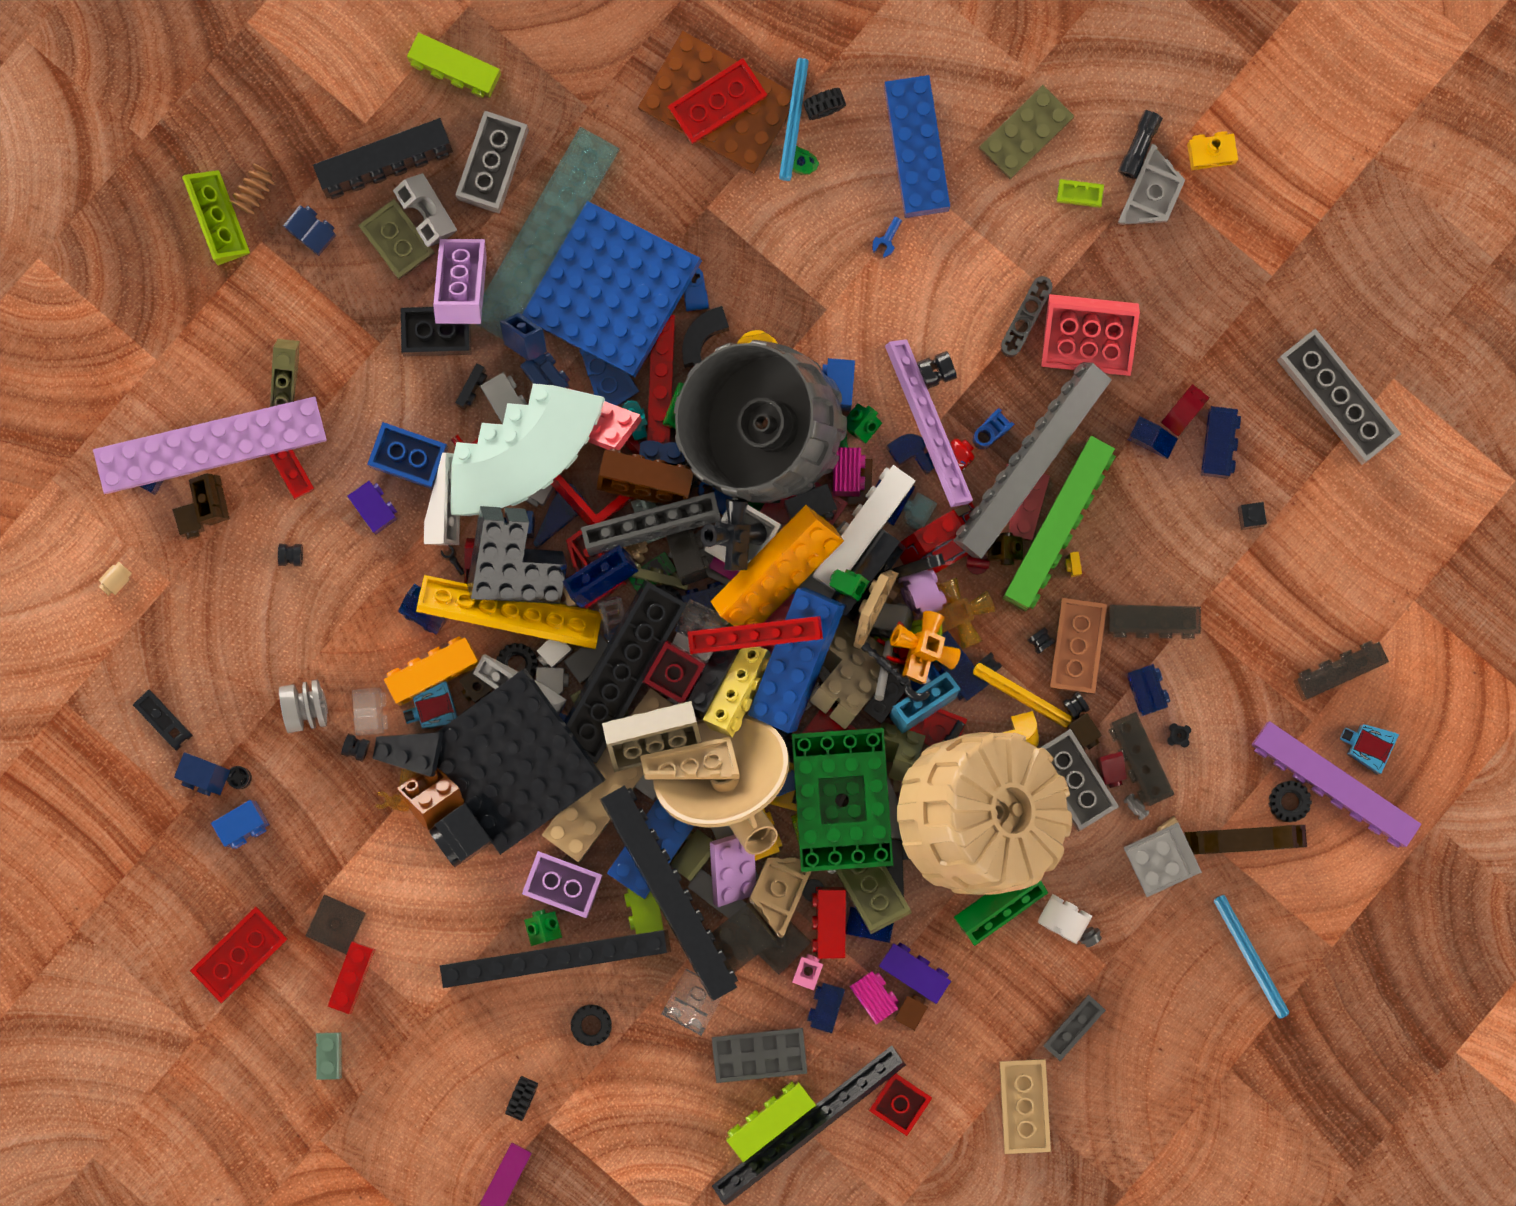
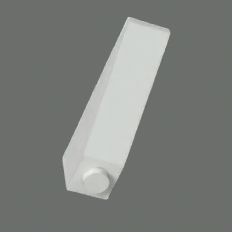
M442 453L424 521V544L439 546L459 545L460 516L451 515L453 453Z

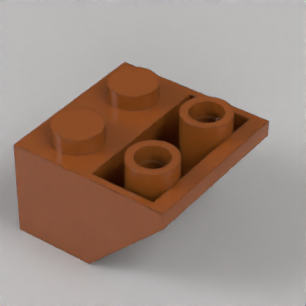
M438 768L436 769L435 776L430 777L418 773L397 788V791L415 818L428 831L437 822L464 804L459 787Z

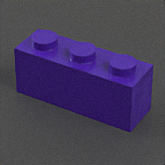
M901 942L898 945L893 943L880 962L879 967L937 1004L951 983V980L948 979L949 974L939 967L936 971L929 967L930 961L921 955H918L916 958L909 954L911 949Z

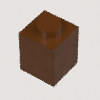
M913 994L912 998L907 995L894 1020L915 1031L928 1006L924 1005L926 1000Z

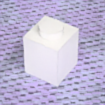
M547 640L537 650L539 654L537 659L544 667L550 666L555 668L573 650L567 643Z

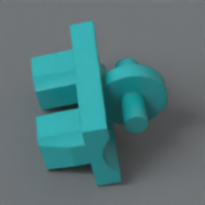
M633 400L625 402L622 408L640 414L642 418L641 423L632 433L634 440L646 437L645 425L648 423L644 408H641L639 403Z

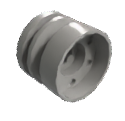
M319 680L312 681V691H310L308 683L303 682L302 693H298L295 684L279 687L281 711L287 733L303 731L304 720H308L311 729H315V718L318 719L320 727L327 726V702Z

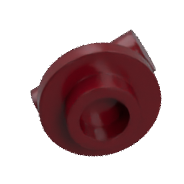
M969 555L966 561L967 569L975 575L986 572L990 564L986 555L982 559L973 558Z

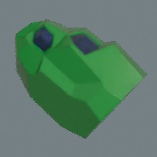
M796 146L792 171L800 175H809L815 172L819 166L817 158L809 151Z

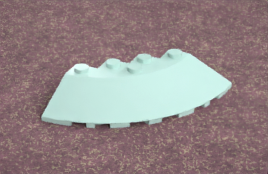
M533 384L528 405L507 403L503 425L482 423L477 444L456 442L451 473V515H479L480 506L500 508L509 505L515 506L526 501L529 496L540 489L544 490L552 484L553 479L564 469L567 470L577 459L580 449L584 444L588 443L590 439L588 436L594 425H597L605 398L554 385Z

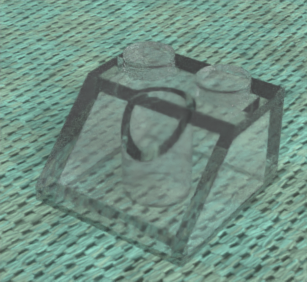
M685 969L661 1015L702 1036L723 996L711 1001L697 974Z

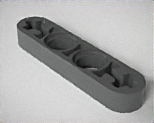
M1040 276L1031 285L1002 340L1001 351L1004 355L1014 357L1020 352L1052 291L1053 286L1049 278ZM1037 283H1046L1048 291L1043 290L1039 298L1030 295L1031 293L1036 295L1039 289L1036 285ZM1028 301H1035L1037 303L1038 310L1036 312L1030 313L1026 310L1025 305ZM1017 321H1025L1028 329L1025 332H1018L1015 328ZM1010 332L1023 338L1022 341L1019 338L1016 340L1015 347L1017 349H1012L1011 352L1007 350L1008 346L1005 345L1006 342L1010 343L1014 337L1009 335Z

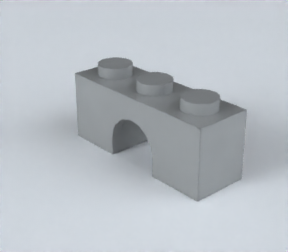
M423 173L404 179L393 190L404 209L412 207L422 214L424 221L416 230L427 247L438 244L440 239H448L457 231Z

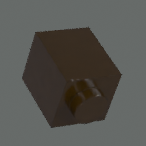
M194 503L172 509L180 536L186 537L188 540L199 537V533L205 531L203 524H199L197 521Z
M1088 713L1067 726L1068 730H1072L1082 748L1087 747L1090 750L1100 743L1098 738L1102 734Z

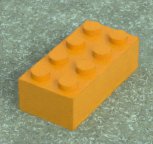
M458 636L448 642L449 646L443 649L437 647L429 651L428 657L424 659L417 657L407 663L408 667L402 670L396 668L388 672V677L384 681L395 703L402 706L412 701L413 697L445 681L449 682L476 668L479 660L469 641Z

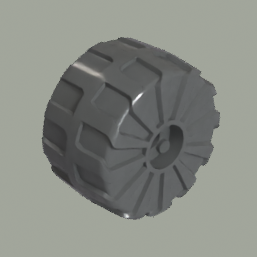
M752 340L750 343H727L716 348L714 353L710 354L700 363H696L688 373V378L675 402V439L679 452L683 453L687 462L692 467V473L702 482L732 498L754 503L774 504L780 503L781 499L800 495L815 489L814 483L824 474L832 472L840 458L837 454L840 441L845 438L847 433V417L842 415L840 406L842 395L835 381L822 372L820 365L795 349L772 342ZM765 419L768 420V425L766 428H764L763 422Z

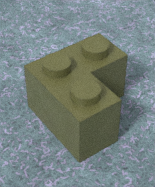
M883 722L880 728H884L885 756L887 761L893 762L888 778L902 782L908 768L912 767L920 756L925 735L910 730L902 734L895 725Z

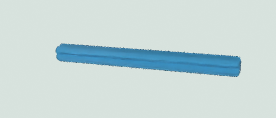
M798 58L796 63L779 179L782 181H790L792 177L809 61L806 58Z
M1224 895L1215 898L1214 903L1277 1017L1280 1019L1284 1018L1289 1014V1010L1227 898Z

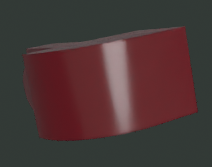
M1192 384L1161 423L1179 437L1210 397Z

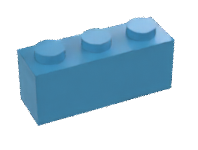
M947 671L916 691L917 693L929 691L930 695L926 700L916 702L907 697L893 706L889 717L902 734L956 699L960 687Z

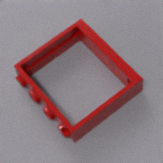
M631 435L625 442V445L633 454L639 455L640 443L634 440V437ZM560 474L553 479L551 484L587 525L609 520L634 499L619 495L596 515Z

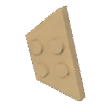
M888 570L881 573L877 580L874 579L869 588L871 594L868 600H863L859 609L861 615L854 647L861 649L866 643L899 573Z
M767 858L749 897L750 903L780 938L786 932L811 871L801 872L800 859Z

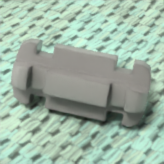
M1134 794L1128 795L1124 799V803H1128L1130 810L1139 816V820H1143L1149 815V811L1144 809L1145 806L1138 798H1134Z

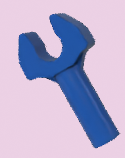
M894 217L885 235L881 238H874L872 243L873 253L876 252L881 244L887 248L883 258L893 253L895 247L892 245L891 240L902 222L901 219Z

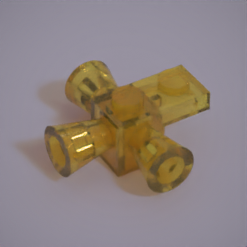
M957 578L937 585L938 590H942L948 603L945 608L937 612L945 617L942 623V633L958 627L962 649L982 642L983 640L971 622L975 620L974 615L995 612V607L988 591L968 602L967 598L961 600Z

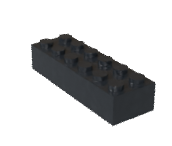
M441 118L313 164V167L326 198L337 199L342 197L346 191H359L365 188V184L371 182L374 184L381 183L386 180L387 176L392 174L395 176L402 175L411 167H424L429 164L428 161L443 160L449 157V153H452L453 150Z

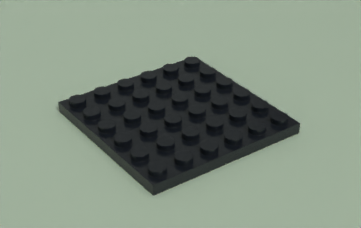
M526 668L437 731L444 732L437 768L459 787L464 803L468 805L484 830L493 840L492 844L500 855L606 780Z

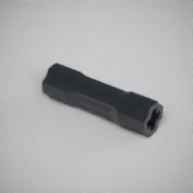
M1144 110L1129 151L1124 156L1118 169L1121 175L1134 180L1137 179L1151 140L1163 118L1159 114Z

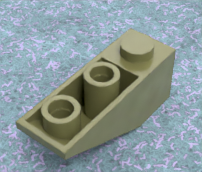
M277 339L273 346L270 407L294 402L300 341Z

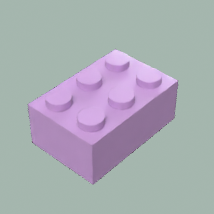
M538 851L522 894L588 918L603 875Z

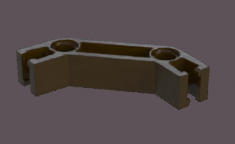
M1306 824L1185 832V837L1194 855L1307 847Z

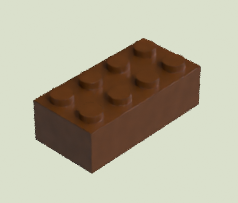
M617 449L604 450L596 490L667 505L688 499L693 473L686 465L678 464L674 466L660 459L652 461L638 454L630 456L623 454L622 451Z

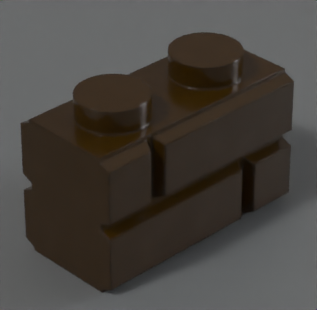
M206 473L189 479L198 523L215 525L229 520L221 477Z

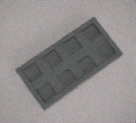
M803 1028L712 1037L716 1083L807 1074Z

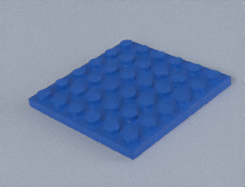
M587 201L522 315L544 331L636 377L702 260L678 246Z

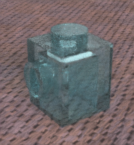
M918 492L914 500L909 499L902 510L906 513L904 515V519L907 520L906 524L916 530L919 527L923 528L938 503Z

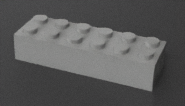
M1316 328L1277 359L1278 363L1361 465L1401 435L1399 430Z

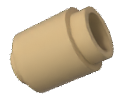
M118 562L116 565H112L98 580L101 583L99 588L108 596L111 593L116 595L130 580L129 577L132 573Z

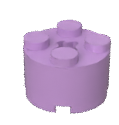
M933 569L899 578V583L903 582L904 585L901 588L903 600L910 610L915 612V620L921 619L924 611L938 612L942 610L943 604L946 603V598L942 590H938L936 585L938 579Z

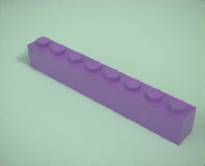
M1270 721L1264 725L1252 743V746L1256 748L1254 751L1263 758L1269 756L1274 760L1273 764L1283 771L1288 769L1294 773L1292 777L1302 784L1307 782L1313 786L1311 788L1313 792L1321 797L1325 794L1332 799L1330 801L1331 804L1341 810L1344 807L1351 812L1349 814L1350 817L1358 822L1365 821L1369 824L1368 829L1377 835L1384 834L1388 837L1387 841L1397 848L1400 846L1407 847L1421 826L1420 822Z

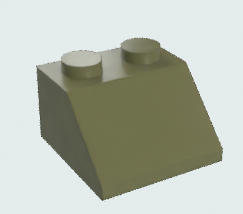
M698 829L695 832L691 830L684 840L686 844L681 850L678 849L669 865L676 868L681 875L691 882L710 859V842L713 840Z

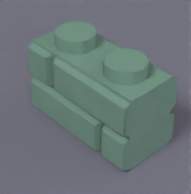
M342 1032L316 1033V1043L318 1044L316 1047V1080L342 1079Z

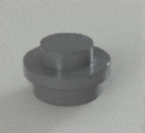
M1093 927L1085 929L1080 938L1081 944H1085L1086 947L1097 944L1102 939L1100 929Z

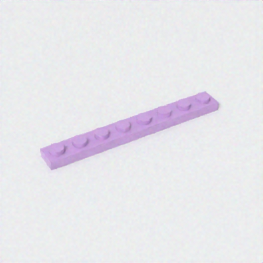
M907 339L891 341L885 345V348L951 507L969 504L973 501L909 343Z

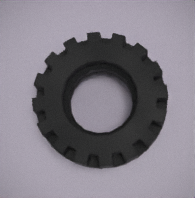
M832 88L807 98L803 101V105L809 120H815L840 111V109L845 108L846 102L840 88Z
M585 1005L579 1008L571 1019V1031L574 1038L587 1046H595L604 1042L612 1029L610 1015L605 1009L597 1005ZM587 1016H596L601 1022V1028L595 1035H587L582 1030V1021Z

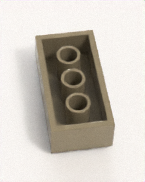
M692 701L602 723L614 772L641 766V755L702 743Z

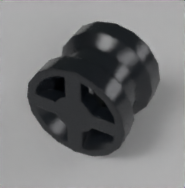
M1046 627L1027 640L1035 646L1037 654H1040L1056 642L1054 638L1049 637Z
M992 652L978 662L995 672L1002 667L1000 662L995 661Z
M1078 692L1074 693L1071 699H1066L1062 702L1074 720L1079 718V714L1090 710Z

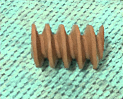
M255 163L252 165L255 171L249 170L247 172L251 179L243 178L242 180L246 187L241 185L237 187L241 194L233 193L236 202L229 200L242 211L253 215L255 212L251 207H260L256 199L264 200L265 197L261 192L270 191L266 184H275L271 178L273 175Z

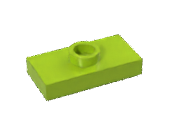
M1059 179L1056 202L1101 208L1104 184Z

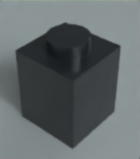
M1264 502L1244 504L1238 507L1241 530L1260 528L1267 524Z

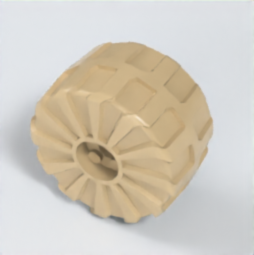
M991 732L965 734L931 745L922 752V756L916 760L912 767L908 768L902 781L903 785L897 805V822L899 823V830L903 841L902 845L908 858L912 860L917 869L922 873V876L933 885L951 889L952 892L958 894H1001L1025 889L1037 884L1043 878L1044 872L1054 870L1064 854V839L1070 836L1072 827V813L1067 809L1066 800L1070 796L1069 788L1065 777L1058 775L1052 764L1054 758L1045 748H1036L1026 742V736L1018 733Z

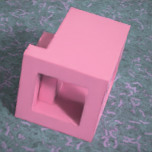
M807 954L806 958L801 957L792 983L814 990L823 964L819 963L820 959ZM806 967H811L813 970L810 976L804 974Z

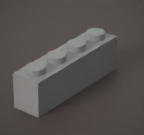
M504 372L480 385L502 424L507 403L528 405L522 394L517 396L514 388L517 387L511 376L506 377Z

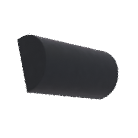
M883 529L879 531L851 569L852 572L860 574L870 581L860 601H856L837 591L831 597V599L846 605L843 614L852 621L859 614L863 600H868L871 594L869 588L874 579L877 580L881 573L891 570L906 549L899 540Z

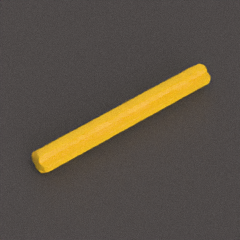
M978 663L975 666L973 674L1064 728H1067L1071 723L1072 717L985 665Z

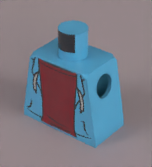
M446 681L413 697L415 708L403 711L407 724L420 720L423 729L444 727L458 717Z
M1363 724L1360 725L1357 732L1345 727L1340 740L1351 745L1347 753L1350 757L1378 775L1382 773L1399 734Z

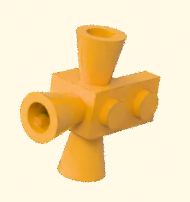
M924 611L922 631L915 634L901 624L894 628L890 644L892 646L909 648L902 676L905 677L907 675L910 680L924 684L926 683L932 661L937 660L950 670L955 668L960 659V649L943 646L945 637L937 635L945 619L943 615L933 611Z

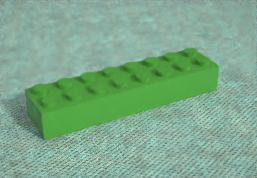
M1090 436L1002 598L1003 600L1025 612L1029 607L1031 609L1035 607L1041 596L1037 593L1038 590L1046 587L1051 577L1048 574L1050 568L1055 569L1062 557L1059 551L1061 548L1065 550L1073 535L1070 534L1072 528L1076 530L1084 516L1080 514L1082 509L1087 510L1094 498V495L1091 494L1092 490H1097L1105 478V475L1102 474L1103 470L1108 471L1116 457L1112 454L1115 448Z

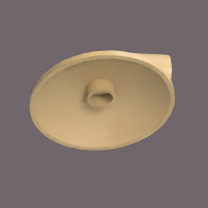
M744 715L740 729L735 732L733 738L730 737L740 779H653V784L660 804L671 816L683 823L698 827H722L729 825L745 851L749 854L757 855L770 849L778 837L777 830L763 809L774 800L786 781L789 770V755L784 740L775 728L749 715ZM703 719L697 721L702 742L730 737L710 729Z

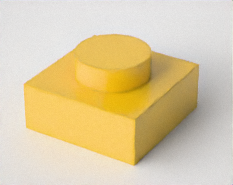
M1071 552L1068 554V559H1065L1066 571L1071 572V577L1082 575L1079 552Z

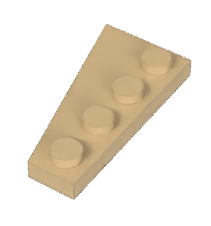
M730 737L640 756L645 779H740Z

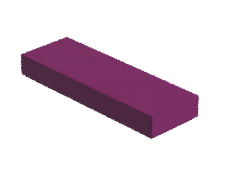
M513 1142L510 1144L480 1205L505 1206L532 1152Z

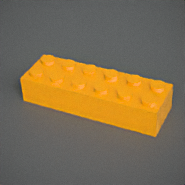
M805 505L748 563L747 570H741L710 602L719 615L733 626L763 623L844 540L833 525Z

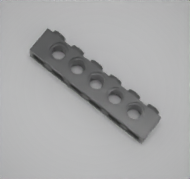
M714 492L581 527L586 550L589 556L712 524L716 521H721Z

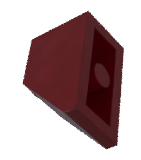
M1122 751L1096 759L1100 777L1105 785L1109 784V788L1123 785L1122 780L1127 779Z

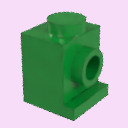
M837 569L830 577L829 586L841 594L860 601L870 581L848 569L845 572Z

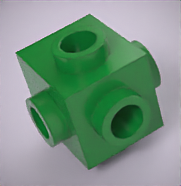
M857 403L847 416V431L853 437L866 444L882 424L876 417L878 412L869 405L865 408Z
M545 909L532 913V918L524 920L531 946L562 938L555 911L546 913Z

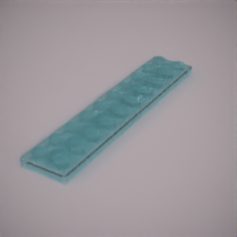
M582 127L579 128L484 293L481 324L476 325L503 339L500 321L517 313L523 315L588 201H591L620 150L618 147Z

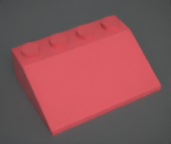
M1049 294L1041 367L1075 370L1079 364L1087 362L1094 363L1107 374L1131 376L1140 314L1139 304Z

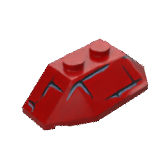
M972 502L953 509L902 540L901 543L906 547L899 557L903 565L942 553L945 564L928 569V571L933 569L935 573H938L967 556L968 553L953 540L957 536V530L970 518L969 514L975 508Z

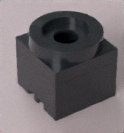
M465 803L437 822L435 827L429 830L441 851L455 868L471 859L493 842Z

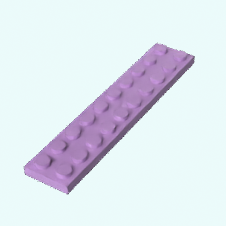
M311 397L93 449L103 492L104 494H109L325 442L326 436L316 397Z

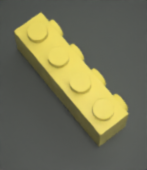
M750 647L739 650L703 718V721L710 729L732 738L735 732L740 729L742 719L751 708L752 700L771 657L767 649Z

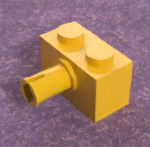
M1227 131L1215 133L1213 137L1196 135L1187 144L1191 171L1234 165L1238 161L1234 133L1228 134Z

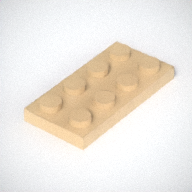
M1046 1059L999 1061L1004 1154L1051 1152Z

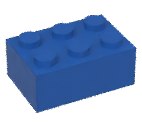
M382 422L367 465L372 469L433 490L442 453H447L449 447L445 443Z

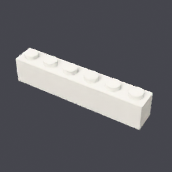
M895 465L890 469L887 467L879 476V479L882 480L877 488L875 486L870 488L865 496L868 498L863 506L861 504L857 506L852 513L855 517L850 524L846 522L839 531L844 542L814 571L813 578L834 593L835 590L829 586L832 573L837 569L843 572L846 569L851 571L915 483L913 478Z

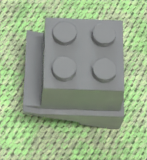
M1179 822L1123 847L1146 897L1202 873Z

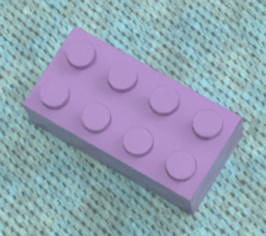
M440 239L433 303L436 324H481L487 261L485 239Z

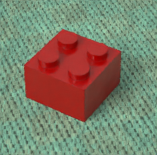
M896 1073L886 1081L868 1110L908 1136L932 1100V1097Z

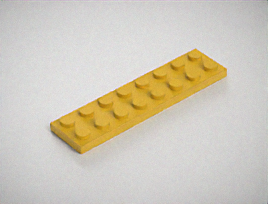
M424 575L416 612L592 649H596L602 612L565 604L471 599L467 584Z

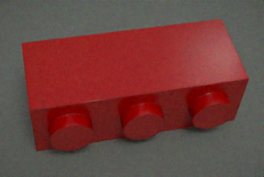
M816 887V893H812V907H816V916H812V930H816V939H812V952H816L818 959L845 958L846 890L844 887Z
M351 941L327 1007L346 1014H352L376 949Z

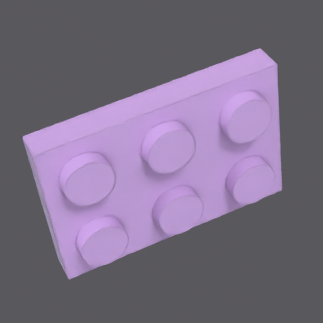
M735 834L710 842L713 904L720 907L750 897L756 884L755 855L745 851Z

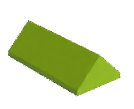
M216 170L182 176L215 263L221 265L248 255L250 251L232 203L229 201L230 198L220 171Z

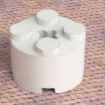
M1052 894L1039 917L1038 923L1077 944L1092 915L1083 910H1080L1078 913L1079 909L1077 906L1068 901H1065L1063 904V899Z

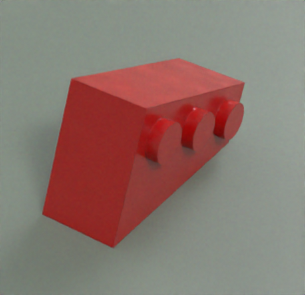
M581 530L566 540L578 578L579 588L584 599L585 609L593 608L627 584L606 552L589 556Z

